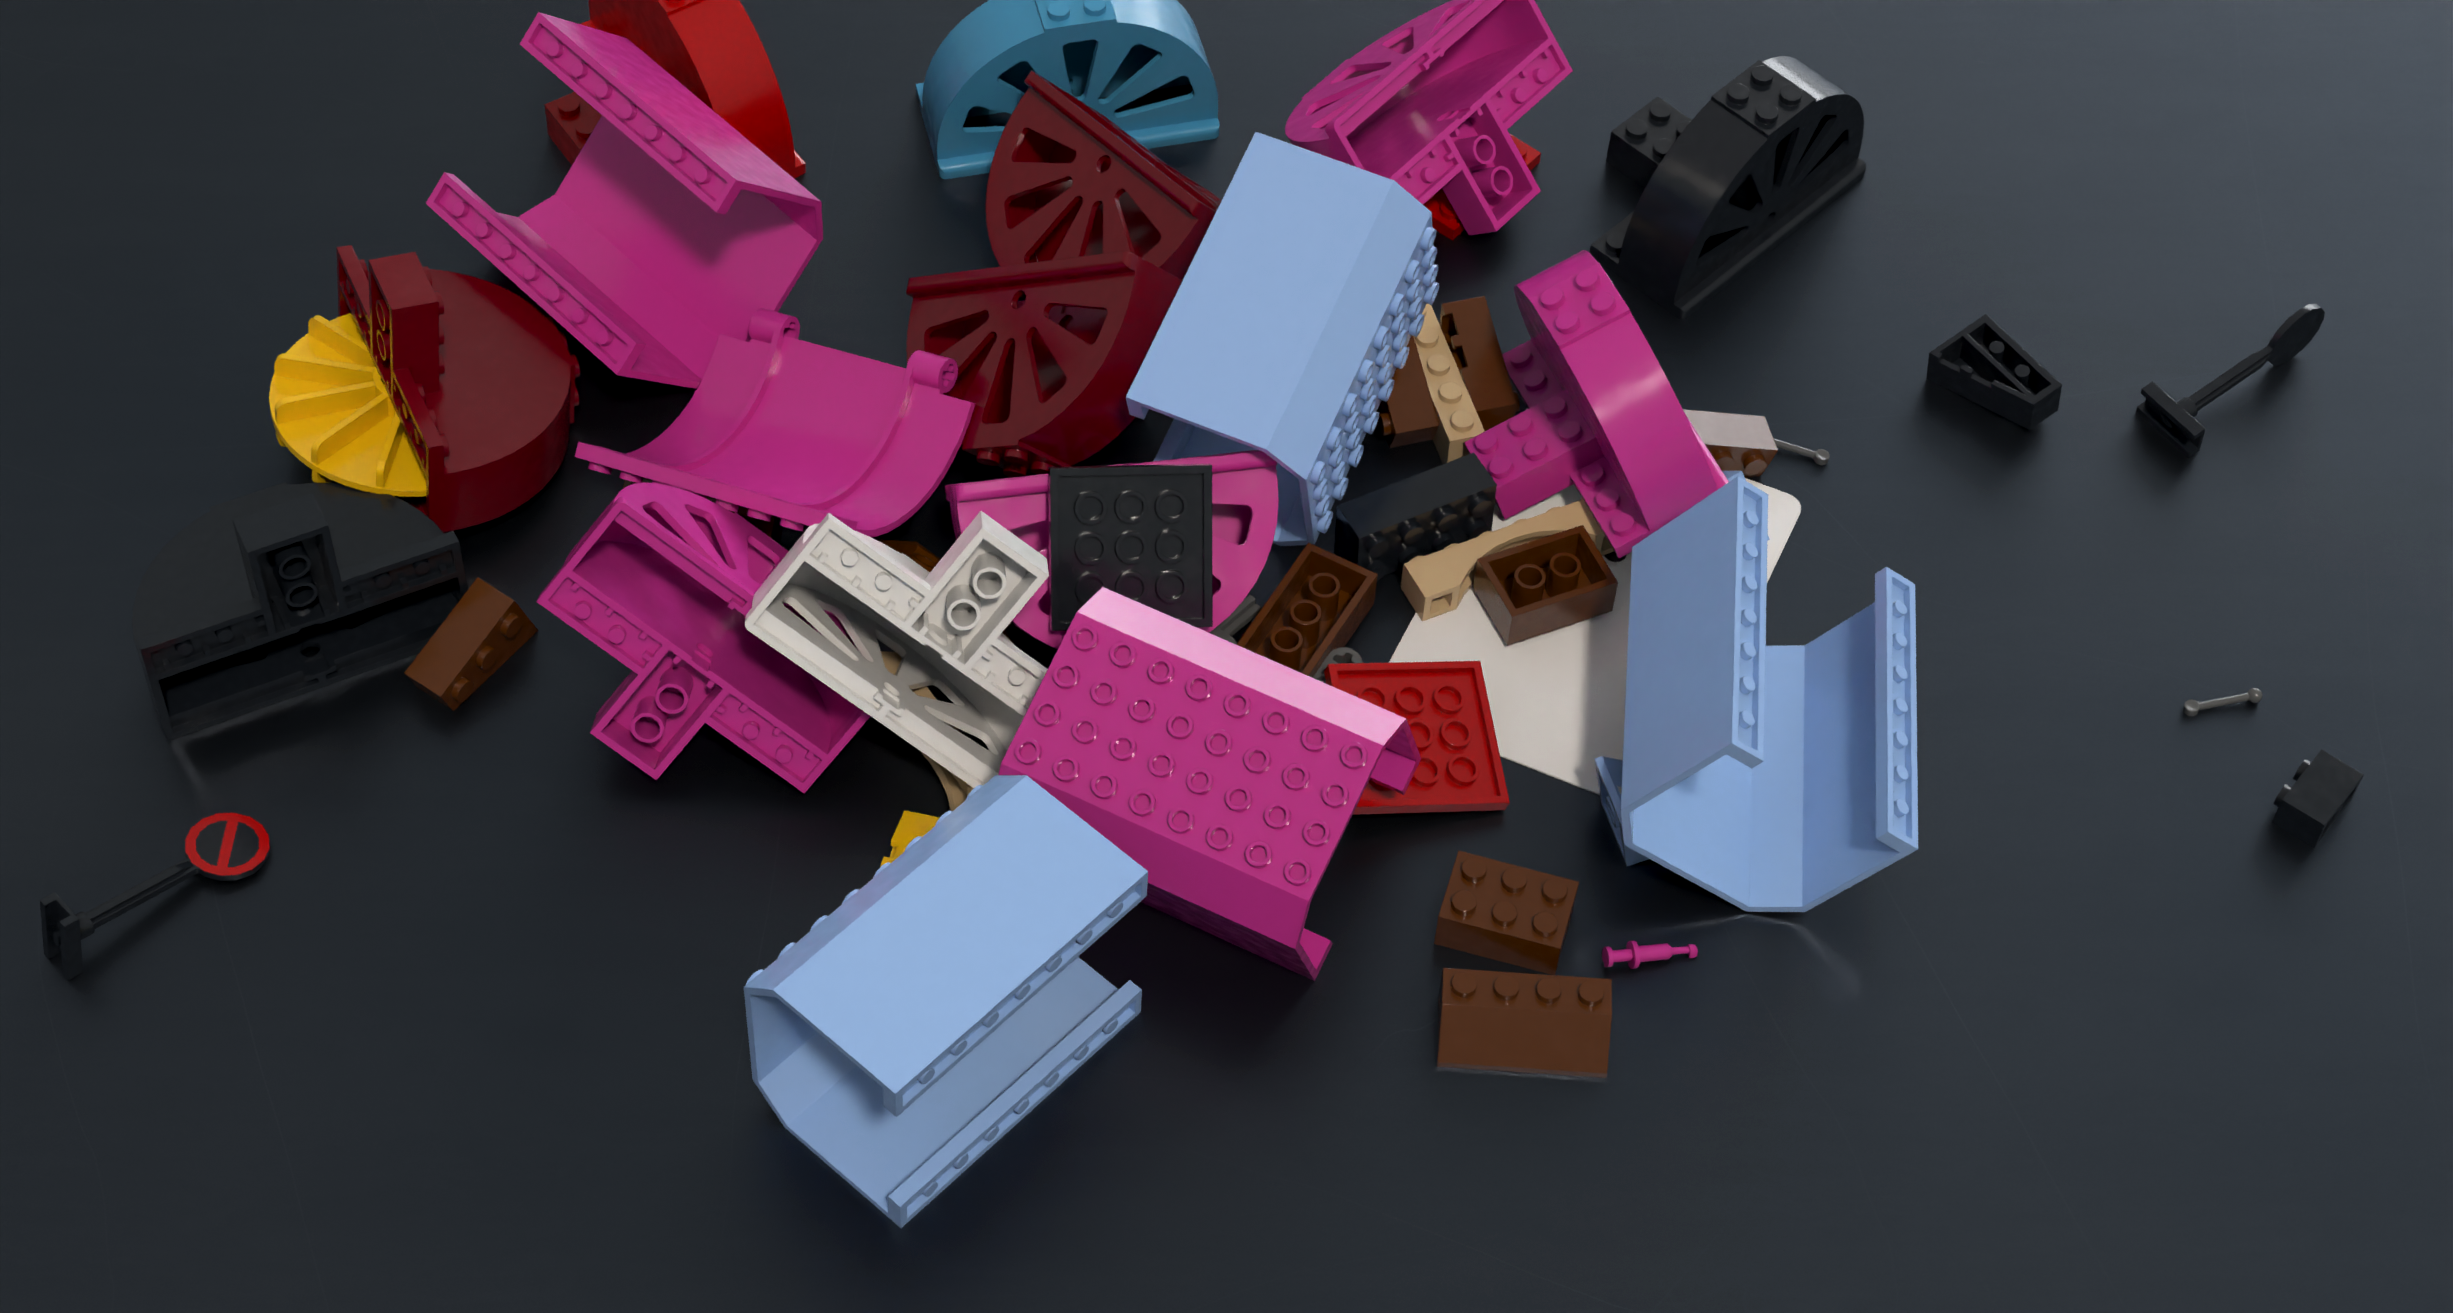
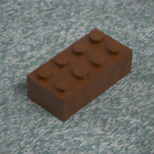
M1308 542L1237 645L1313 678L1332 650L1345 647L1373 606L1378 574Z

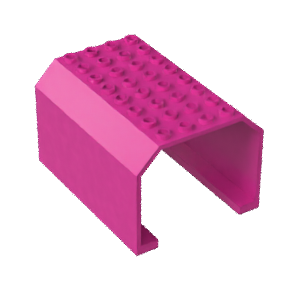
M538 12L520 45L602 115L555 195L519 217L496 212L454 174L446 172L441 176L426 204L616 375L697 389L708 368L719 334L750 342L749 323L754 312L760 308L779 311L823 240L822 202L629 39Z
M1102 587L1076 612L1001 762L998 775H1027L1148 871L1147 896L1141 901L1142 903L1315 981L1333 943L1331 940L1304 928L1314 893L1368 781H1373L1404 795L1419 765L1421 756L1406 718Z

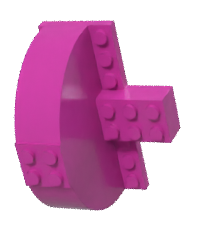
M1451 0L1401 25L1350 59H1346L1302 97V100L1295 107L1286 122L1285 134L1293 145L1394 180L1421 204L1426 203L1442 188L1468 235L1497 232L1541 192L1507 129L1573 70L1535 0Z
M1582 250L1514 286L1517 304L1531 340L1502 355L1509 378L1528 409L1465 441V446L1469 454L1475 453L1497 484L1495 503L1504 519L1574 484L1617 557L1621 558L1631 553L1634 545L1729 481L1684 413L1662 367L1627 304L1601 264L1588 251Z
M1249 450L1143 463L1107 465H1212L1213 627H1197L1208 633L1211 632L1243 602L1266 564L1273 544L1278 517L1277 462L1263 451ZM1048 473L945 485L946 500L950 501L956 540L978 513L982 511L1046 557L1049 571ZM1048 577L1010 623L1028 636L1058 649L1067 630H1050Z
M648 482L635 483L623 488L571 550L562 568L541 592L536 601L632 670L597 712L590 734L655 780L661 776L704 723H706L798 790L805 793L871 716L746 629L745 617L752 608L754 594L789 551L736 512L732 513L722 506L689 491L670 485ZM784 603V604H783L787 609H789L791 612H793L795 615H797L800 619H802L804 622H806L809 626H811L813 629H815V628H814L804 617H802L792 606H790V605L787 604V603ZM824 610L825 613L832 619V621L838 626V628L855 646L854 642L850 638L849 634L845 630L844 626L842 625L838 617L835 616L833 613Z

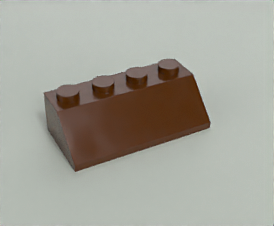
M1443 968L1438 995L1437 1067L1606 1078L1612 1022V979Z

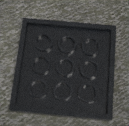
M1211 464L1048 467L1049 609L1051 631L1068 630L1076 612L1102 587L1194 627H1213Z

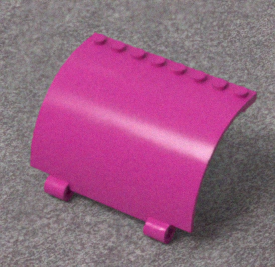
M760 308L754 312L749 323L750 342L719 334L710 363L697 390L681 414L657 438L647 445L625 454L604 447L578 442L575 457L590 461L588 469L611 475L613 468L621 470L619 478L643 483V479L648 478L652 480V483L682 488L707 499V496L716 498V504L730 511L738 512L739 506L749 508L747 513L749 517L768 522L771 521L772 515L780 517V526L803 531L805 525L811 526L821 523L825 516L830 513L851 529L869 537H877L902 525L934 493L956 457L976 403L943 395V393H947L953 388L958 376V365L952 358L917 350L909 358L906 368L799 340L800 323L796 317Z

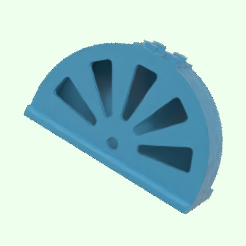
M988 0L962 19L950 31L934 54L926 72L924 83L916 84V97L938 174L942 179L990 173L995 150L1005 126L963 127L966 118L1002 112L1012 114L1029 88L1024 83V80L1031 70L1106 116L1147 149L1210 140L1219 136L1220 123L1218 120V92L1196 26L1186 9L1177 0ZM1192 85L1193 88L1192 92L1187 95L1119 113L1114 112L1116 109L1153 90Z

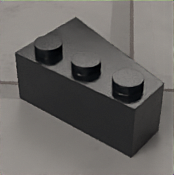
M1987 314L1929 352L1926 379L2026 429L2031 430L2058 411L2062 384Z

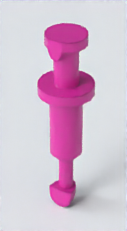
M1633 940L1627 942L1626 949L1612 950L1610 946L1603 947L1602 961L1606 968L1612 967L1615 962L1627 961L1631 969H1636L1639 967L1640 962L1669 960L1672 955L1688 954L1689 958H1695L1698 955V949L1694 944L1681 947H1671L1668 943L1638 946L1637 942Z

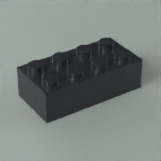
M1471 453L1337 505L1334 554L1378 574L1377 581H1379L1384 576L1403 569L1404 563L1417 556H1426L1443 550L1450 544H1459L1476 538L1486 531H1492L1497 484L1475 453Z

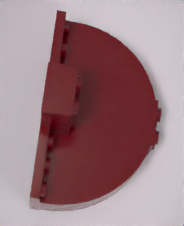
M1031 70L1024 80V83L1029 88L1010 116L995 150L987 184L986 223L992 250L999 266L1127 251L1183 280L1222 200L1211 191L1167 165L1106 116ZM1024 293V294L1021 295L1020 297L1023 298V299H1025V298H1026V294Z
M1127 251L909 278L906 294L913 298L907 330V363L911 355L917 350L952 358L957 362L958 376L955 385L949 392L943 393V395L976 403L961 445L963 451L976 456L978 463L998 466L1003 469V474L1009 477H1021L1030 473L1037 475L1047 474L1048 467L1072 466L1089 458L1114 440L1134 420L1135 416L1129 414L1126 395L1183 280ZM1025 293L1026 299L1024 301H1018L1020 296Z

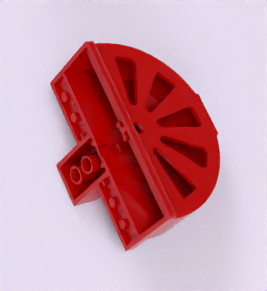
M588 0L590 20L581 23V25L629 39L795 179L805 174L806 163L794 149L791 126L776 75L760 37L740 0ZM576 92L544 104L548 135L571 165L575 162L602 116Z

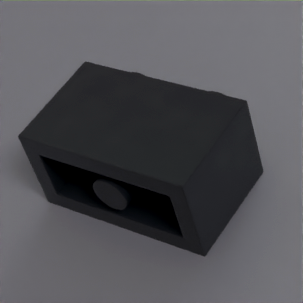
M2321 749L2312 762L2305 759L2299 766L2293 777L2296 781L2292 787L2285 784L2277 795L2273 804L2279 808L2272 823L2315 848L2354 797L2364 774Z

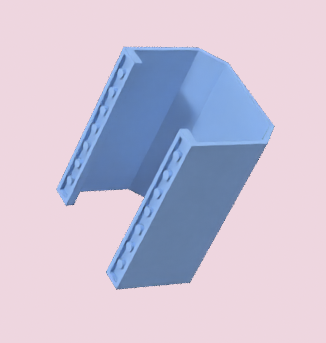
M1255 132L1126 395L1129 414L1144 420L1150 409L1174 418L1154 461L1249 450L1263 451L1277 462L1279 505L1273 543L1279 546L1307 545L1308 542L1315 544L1320 532L1325 534L1331 524L1333 512L1330 510L1335 499L1341 500L1346 492L1349 481L1346 476L1350 467H1357L1364 450V445L1361 444L1366 433L1372 434L1379 419V412L1376 411L1381 401L1387 402L1394 387L1392 377L1396 368L1402 369L1409 355V347L1407 345L1411 336L1417 337L1421 331L1424 322L1422 312L1426 304L1432 305L1437 296L1439 283L1435 282L1438 265L1434 263L1437 247H1434L1433 244L1436 237V229L1432 226V212L1392 179Z
M1737 476L1632 547L1621 790L1623 842L1630 849L1746 912H1806L1918 850L1915 584L1890 568L1885 567L1875 573V602L1806 645L1766 646L1768 494Z
M995 775L985 785L976 786L968 794L966 800L954 811L945 812L938 819L935 827L923 837L918 836L907 845L904 853L892 863L887 862L876 871L873 879L861 889L851 891L843 900L842 905L829 916L824 915L813 924L810 932L797 943L792 942L781 951L778 959L765 970L760 969L751 975L744 986L752 1079L783 1126L902 1228L1141 1012V988L1131 980L1126 982L1120 989L1116 988L1078 956L1147 896L1148 871L1027 775Z

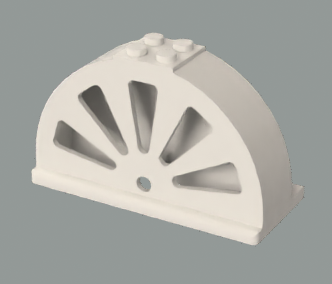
M980 511L932 571L929 572L904 553L901 554L889 546L851 529L828 513L821 523L813 524L806 529L756 591L752 601V608L745 617V627L749 632L968 785L975 788L978 785H985L995 775L999 774L1001 762L1048 670L1016 647L1002 633L1049 577L1047 558ZM787 603L790 606H792L815 629H813L806 622L800 619L797 615H795L793 612L787 609L783 604ZM824 610L831 612L838 617V619L844 626L845 630L849 634L850 638L854 642L855 646L838 628V626L832 621V619L825 613ZM877 639L901 656L902 660L895 675L886 669ZM934 685L954 704L919 696L912 689ZM949 725L981 739L986 744L988 750Z

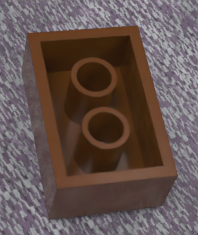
M1581 525L1478 558L1473 588L1508 646L1613 611L1618 581L1588 532Z
M1458 850L1438 916L1434 944L1555 975L1572 917L1579 882Z

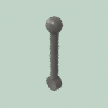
M1774 439L1778 448L1813 458L1814 462L1818 465H1826L1829 461L1830 454L1824 449L1813 451Z
M2251 688L2244 694L2198 702L2189 699L2184 703L2183 712L2187 716H2196L2199 710L2244 701L2257 703L2260 702L2263 696L2260 689Z

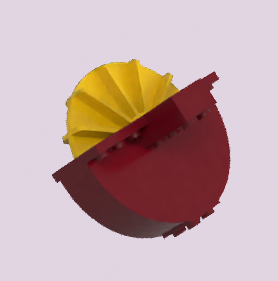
M352 245L336 247L338 317L330 321L320 315L312 317L308 321L309 333L299 339L286 353L279 354L274 363V374L269 392V405L278 443L283 447H287L295 457L312 469V480L314 483H330L335 481L365 492L407 497L410 505L422 511L434 521L444 534L445 532L467 528L498 518L530 500L545 487L560 467L567 451L570 423H574V407L579 406V395L575 386V378L580 376V367L577 357L570 355L568 351L567 339L563 330L558 331L551 316H544L532 304L501 286L465 274L429 269L428 266L422 267L416 252L368 260V272L364 259L358 260Z

